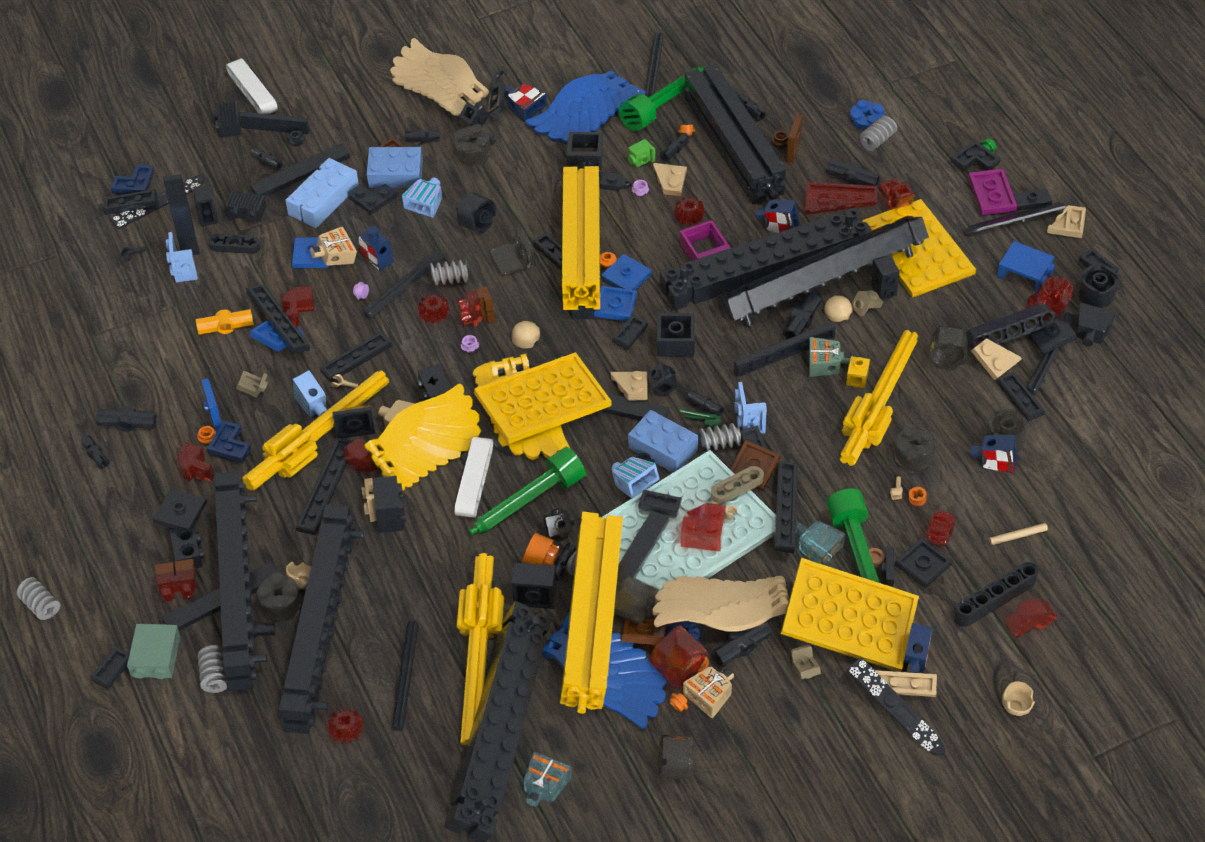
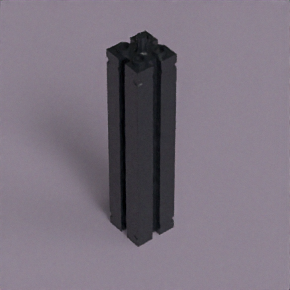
M717 64L703 67L702 72H699L697 69L686 72L685 84L687 88H685V100L689 102L690 108L747 197L750 198L749 200L752 205L765 201L767 196L776 199L784 195L785 184L783 180H785L786 175L785 167L781 165V161L721 70L719 71Z

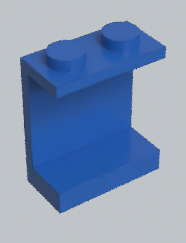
M1014 241L999 263L997 277L1004 279L1008 271L1014 272L1036 281L1034 291L1038 292L1041 286H1045L1048 274L1052 275L1054 271V256Z

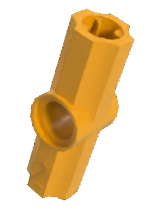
M251 309L232 313L229 310H220L215 316L196 319L199 335L216 331L221 334H229L234 328L254 325Z

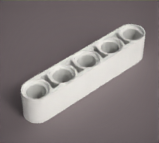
M242 58L226 64L229 76L258 113L270 114L278 110L274 98Z
M472 438L456 499V516L475 518L477 515L492 455L493 439Z

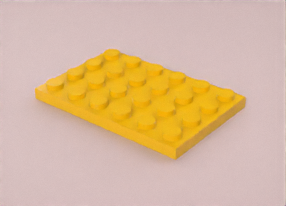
M922 199L862 221L867 222L870 228L874 230L888 223L891 224L907 215L923 217L929 238L923 240L924 243L917 246L910 244L913 257L907 258L905 251L900 253L896 251L891 256L900 270L899 281L912 298L976 273V268Z
M576 352L474 389L475 396L508 444L611 406L610 398Z
M801 558L781 634L857 659L862 657L866 662L900 672L903 667L919 596Z

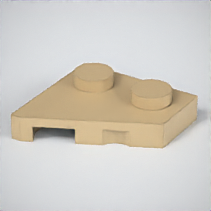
M654 163L653 170L657 174V180L661 185L663 194L681 196L687 167Z
M1068 205L1063 210V213L1056 217L1055 222L1048 226L1047 233L1082 238L1086 208Z
M985 339L971 350L994 380L1022 359L1020 356L989 339Z
M611 372L612 382L616 381L618 389L624 393L628 400H647V372Z
M372 478L364 479L365 487H362L363 499H367V503H364L365 515L369 514L370 522L377 521Z

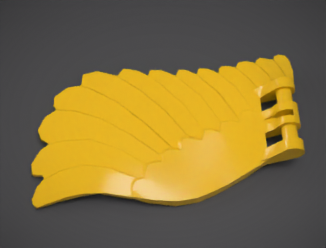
M522 354L517 358L508 357L499 362L491 361L477 367L473 372V376H476V385L480 387L517 374L519 372L516 370V365L522 364L523 371L530 369L527 355ZM503 368L505 376L499 377L497 370ZM491 419V423L494 424V433L499 434L498 442L502 447L509 446L510 451L514 455L524 453L527 458L534 460L542 452L544 457L549 458L562 448L569 447L561 425L508 444Z
M457 384L451 390L437 397L403 409L391 420L378 439L370 440L364 445L366 450L371 452V458L376 466L381 468L383 477L397 475V481L402 483L403 491L405 487H412V483L419 482V477L427 476L428 471H436V465L445 466L449 463L448 459H459L461 452H469L472 438L479 436L481 432L479 426H477L479 414L471 409L472 398L469 395L465 396L463 394L464 388L462 384Z

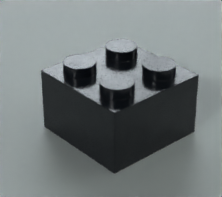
M657 313V356H694L695 313Z
M397 475L373 478L379 533L403 531V522H406L402 483H398Z
M515 563L512 577L513 603L517 601L531 608L554 609L557 592L555 566Z

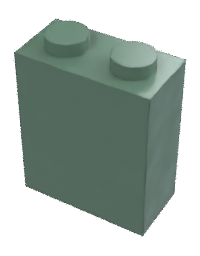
M136 624L127 665L131 677L172 678L181 637L177 625Z

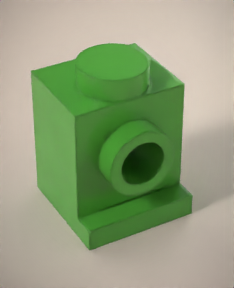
M646 139L628 147L627 158L629 163L637 168L649 161L655 162V148Z

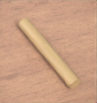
M1046 523L994 536L989 538V543L992 546L1047 531L1048 527Z

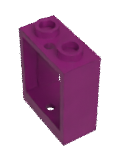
M712 220L680 231V245L691 261L731 248ZM710 237L717 248L697 254L691 243Z

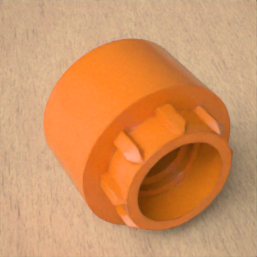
M535 533L529 542L522 563L548 564L553 566L559 553V547L554 545V540Z

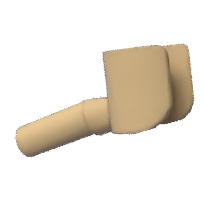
M341 375L332 377L337 379L339 383H330L335 388L340 385L352 388L358 387V384L344 380Z
M899 476L896 477V488L890 489L892 500L902 499L903 489L901 487V477Z
M715 501L711 504L721 510L727 520L733 518L731 513L737 514V508L734 505L725 507Z

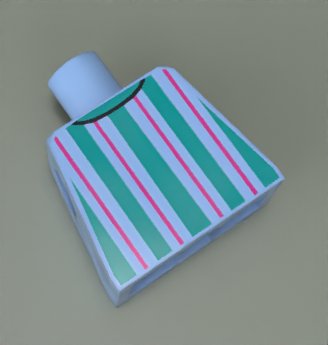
M431 178L429 182L422 179L417 180L402 195L403 207L433 218L442 200L440 181L437 178Z
M310 371L293 379L294 399L309 416L317 414L320 417L328 410L326 408V395Z
M630 457L622 464L616 462L612 466L615 485L632 499L659 480L656 464L653 462Z

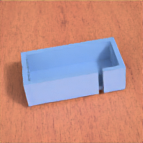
M328 158L319 167L320 170L317 169L286 199L288 215L300 221L303 219L304 223L314 228H317L348 197L347 193L359 185L356 170L331 158Z

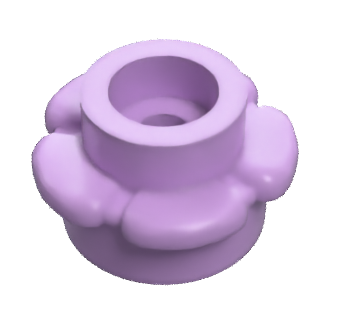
M637 180L634 182L632 187L633 193H636L638 196L648 193L649 188L646 181Z
M359 282L354 286L353 294L358 300L360 298L365 299L368 296V285Z
M467 335L462 339V350L474 352L475 349H478L479 342H477L475 336Z

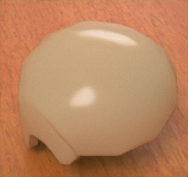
M833 296L826 302L824 312L831 321L841 322L849 319L852 313V305L844 296Z
M519 322L512 330V343L523 349L532 348L534 343L539 341L540 329L533 322Z
M290 562L286 566L287 583L297 590L306 589L311 567L305 565L304 562L298 566L294 565V562Z
M1011 682L1002 695L1004 709L1011 715L1022 716L1028 714L1035 703L1033 701L1032 688L1023 682Z

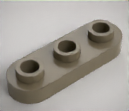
M751 466L716 483L711 488L712 500L716 503H725L761 485L764 480L763 470L759 467Z

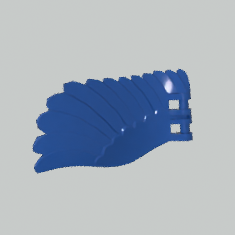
M613 71L604 74L587 75L565 85L546 111L525 120V123L535 127L534 130L539 134H548L550 140L568 143L569 132H597L600 125L607 122L609 116H613L616 110L619 111L621 103L635 94L646 95V92L633 84L630 85L627 80L621 76L618 77Z
M570 613L560 625L561 629L555 631L549 638V643L544 646L542 654L545 658L556 659L563 670ZM613 633L611 636L607 688L603 706L624 716L639 728L646 729L647 718H655L658 714V706L656 704L665 701L666 693L662 688H665L667 685V679L659 672L662 665L657 660L646 658V651L633 649V643L622 642L621 634Z

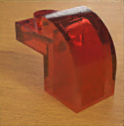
M897 178L880 184V189L888 199L887 205L890 209L896 210L913 203L915 193L907 181L900 183Z
M311 285L292 288L283 296L284 312L287 313V316L295 326H299V312L314 311V297Z
M1040 289L1028 297L1026 309L1038 304H1046L1058 316L1069 303V292L1066 289H1062L1051 297Z
M360 437L345 447L343 457L353 468L359 471L371 472L377 470L378 467L371 458V452L366 450L364 447L366 443Z
M185 442L177 456L183 478L191 482L195 476L200 480L212 482L214 478L212 464L204 462L203 448Z
M1032 598L1018 604V610L1006 618L1005 622L1012 634L1019 638L1033 626L1042 630L1057 619V616L1047 601L1041 598Z

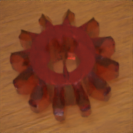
M683 197L682 200L677 201L674 213L677 221H681L682 224L688 223L690 226L691 223L696 225L698 221H702L705 209L702 201H698L697 197L694 199Z
M1057 275L1054 278L1049 277L1043 283L1042 297H1044L1045 302H1051V305L1054 303L1058 306L1061 303L1066 305L1073 296L1074 287L1070 279L1065 280L1064 276L1058 278Z
M435 293L433 296L427 294L426 298H421L418 305L421 319H424L425 322L431 321L432 324L435 321L440 323L441 319H446L447 314H449L447 298H444L442 294L437 296Z
M938 510L931 519L927 531L928 540L938 545H946L954 531L956 524L955 516L949 512Z
M348 707L346 711H343L340 708L339 713L332 712V718L328 719V733L332 735L334 741L340 740L342 745L346 740L352 743L353 738L359 739V733H363V718L359 716L357 710L352 712Z

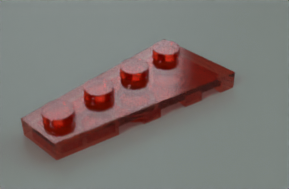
M807 182L805 215L877 205L878 186Z

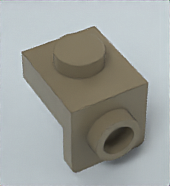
M872 290L858 291L851 305L852 309L859 316H864L869 308H881L884 302Z
M243 371L236 389L257 398L260 391L264 392L268 382L265 381L267 374L264 373L260 378Z
M810 645L791 650L793 668L801 679H808L821 674L820 666L813 658Z

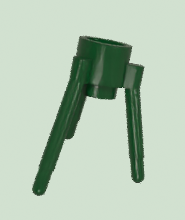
M678 409L680 413L689 414L685 416L686 419L704 421V428L711 427L712 431H714L715 426L721 427L720 415Z

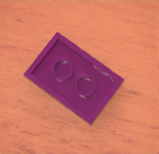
M1004 169L969 173L968 178L982 215L1017 210V204Z

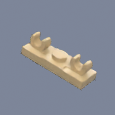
M874 670L898 695L936 697L937 674Z

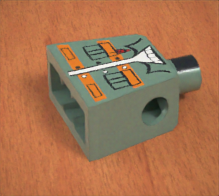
M810 337L809 377L840 373V363H850L851 352H840L839 341Z

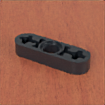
M213 234L208 239L210 249L215 252L254 254L260 250L259 239L255 236ZM232 242H238V243H239V244L236 245V246H231V245H230Z

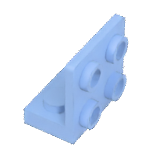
M168 232L169 239H166V247L169 252H166L168 263L172 264L170 265L171 276H175L176 282L197 280L192 250L177 251L173 233Z
M738 382V389H735V400L737 402H734L735 413H738L737 423L739 428L744 430L758 425L760 432L765 433L766 403L746 404L743 384Z

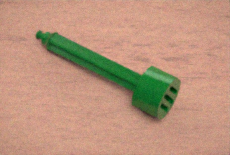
M703 67L692 68L690 70L693 71L697 69L699 72H702ZM685 74L650 97L644 94H635L621 103L619 106V116L623 124L631 131H640L654 122L656 119V108L687 88Z
M568 446L559 450L545 460L548 471L478 517L477 522L473 524L474 527L468 530L469 534L474 536L476 532H488L492 527L557 483L563 489L572 486L586 476L585 468L580 459Z
M851 488L835 492L826 500L833 526L838 529H846L860 576L880 583L861 523L868 518V511L862 493L858 489Z

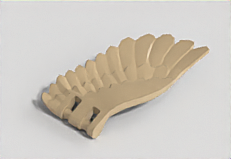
M416 38L411 40V48L407 46L402 48V57L397 56L393 58L395 67H392L390 71L394 77L392 80L396 85L404 86V89L412 90L430 99H434L435 102L451 112L452 115L459 116L466 102L461 99L462 96L468 102L476 104V102L481 101L482 97L485 98L489 95L488 89L477 81L471 68L463 58L456 55L431 52Z
M687 576L676 577V580L664 583L662 590L658 591L655 595V601L658 603L653 608L652 614L658 616L654 621V626L659 627L674 622L690 621L723 631L737 632L756 627L772 617L786 614L789 595L785 579L782 576H775L756 581L734 582L712 578L709 580L699 576L695 578Z

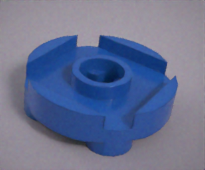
M859 100L850 111V120L853 121L855 127L861 130H866L881 116H885L882 105L865 100Z

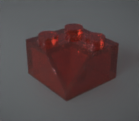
M705 503L686 512L683 516L681 528V547L721 551L726 520V505Z
M678 625L656 645L648 661L674 688L683 686L686 680L697 674L708 651L681 625Z

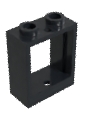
M569 132L566 155L567 167H577L578 170L581 168L585 170V167L599 166V170H602L603 132ZM573 148H598L597 152L572 151Z

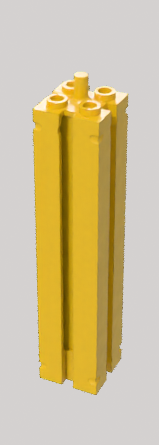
M599 166L585 167V170L582 168L578 170L577 167H563V310H578V306L600 309Z
M582 512L578 535L560 704H565L569 707H575L578 703L577 712L582 714L586 712V707L591 710L602 709L606 693L623 517L607 515L606 518L598 517V513Z

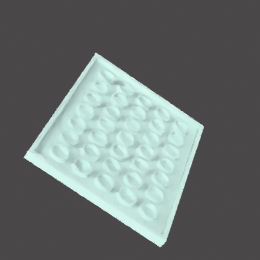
M711 450L646 489L682 498L677 517L665 515L669 517L670 521L633 581L654 605L658 603L655 601V595L658 591L662 590V585L667 581L676 580V577L679 576L692 578L699 576L708 579L775 534V514L751 490L725 503H718L725 507L734 505L737 508L736 515L731 513L733 515L731 520H727L721 510L711 505L713 502L711 498L712 486L734 475ZM642 493L602 517L606 518L607 515L623 517L619 563L650 511L638 509Z

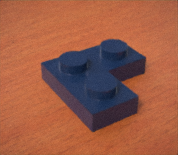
M136 165L132 177L115 176L111 186L112 193L130 194L147 191L155 171L154 166Z
M223 420L207 447L208 454L243 463L251 450V446L249 443L236 440L242 430L241 425Z

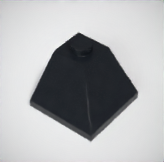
M371 404L332 412L338 438L375 434Z

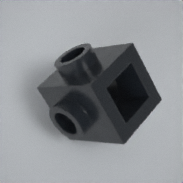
M467 101L459 117L464 119L466 124L473 128L475 126L483 127L490 112L485 109V105L479 102L475 104Z
M660 363L648 372L651 390L665 397L678 387L676 372L671 366Z
M556 508L551 510L550 514L542 515L546 534L549 537L556 536L561 538L568 536V532L573 531L574 519L568 511Z

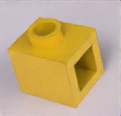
M851 356L847 373V386L865 388L870 359Z

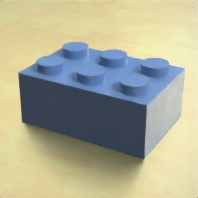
M369 147L367 166L369 188H379L384 184L390 188H410L417 180L422 179L423 156L421 147Z
M650 410L628 434V449L637 454H649L651 459H654L655 464L674 473L682 468L698 450V435Z

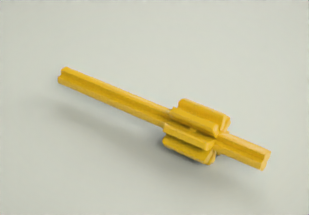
M909 330L903 332L872 394L865 393L863 398L857 396L854 399L843 420L844 427L842 433L844 436L850 437L841 452L840 460L842 463H848L850 466H853L863 448L869 449L871 444L875 446L880 444L892 420L891 415L893 413L892 407L885 406L917 343L918 335L916 332L911 333Z
M383 371L375 372L303 430L298 424H289L268 440L262 447L265 451L263 453L265 460L242 477L246 488L250 491L257 489L277 472L283 478H290L314 460L318 455L315 451L317 449L316 441L335 427L332 412L364 404L389 384L386 374Z
M481 553L475 558L474 583L467 585V590L462 589L459 592L456 626L460 629L459 632L462 635H469L461 745L468 744L483 692L487 641L490 638H494V634H499L502 630L504 596L499 588L495 587L492 589L494 557L487 556L486 553Z

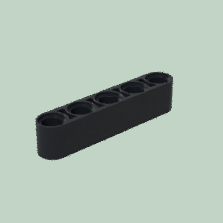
M1038 304L969 329L965 333V341L973 349L985 339L1000 344L1052 325L1056 321V314L1046 304Z
M1025 562L961 600L956 607L955 622L962 627L970 626L1035 586L1039 571L1038 566L1033 562Z

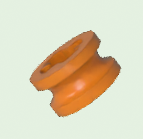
M921 487L912 488L909 491V502L915 506L924 505L927 496L925 489Z

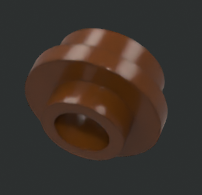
M785 131L775 132L772 137L773 144L779 147L786 146L788 144V134Z

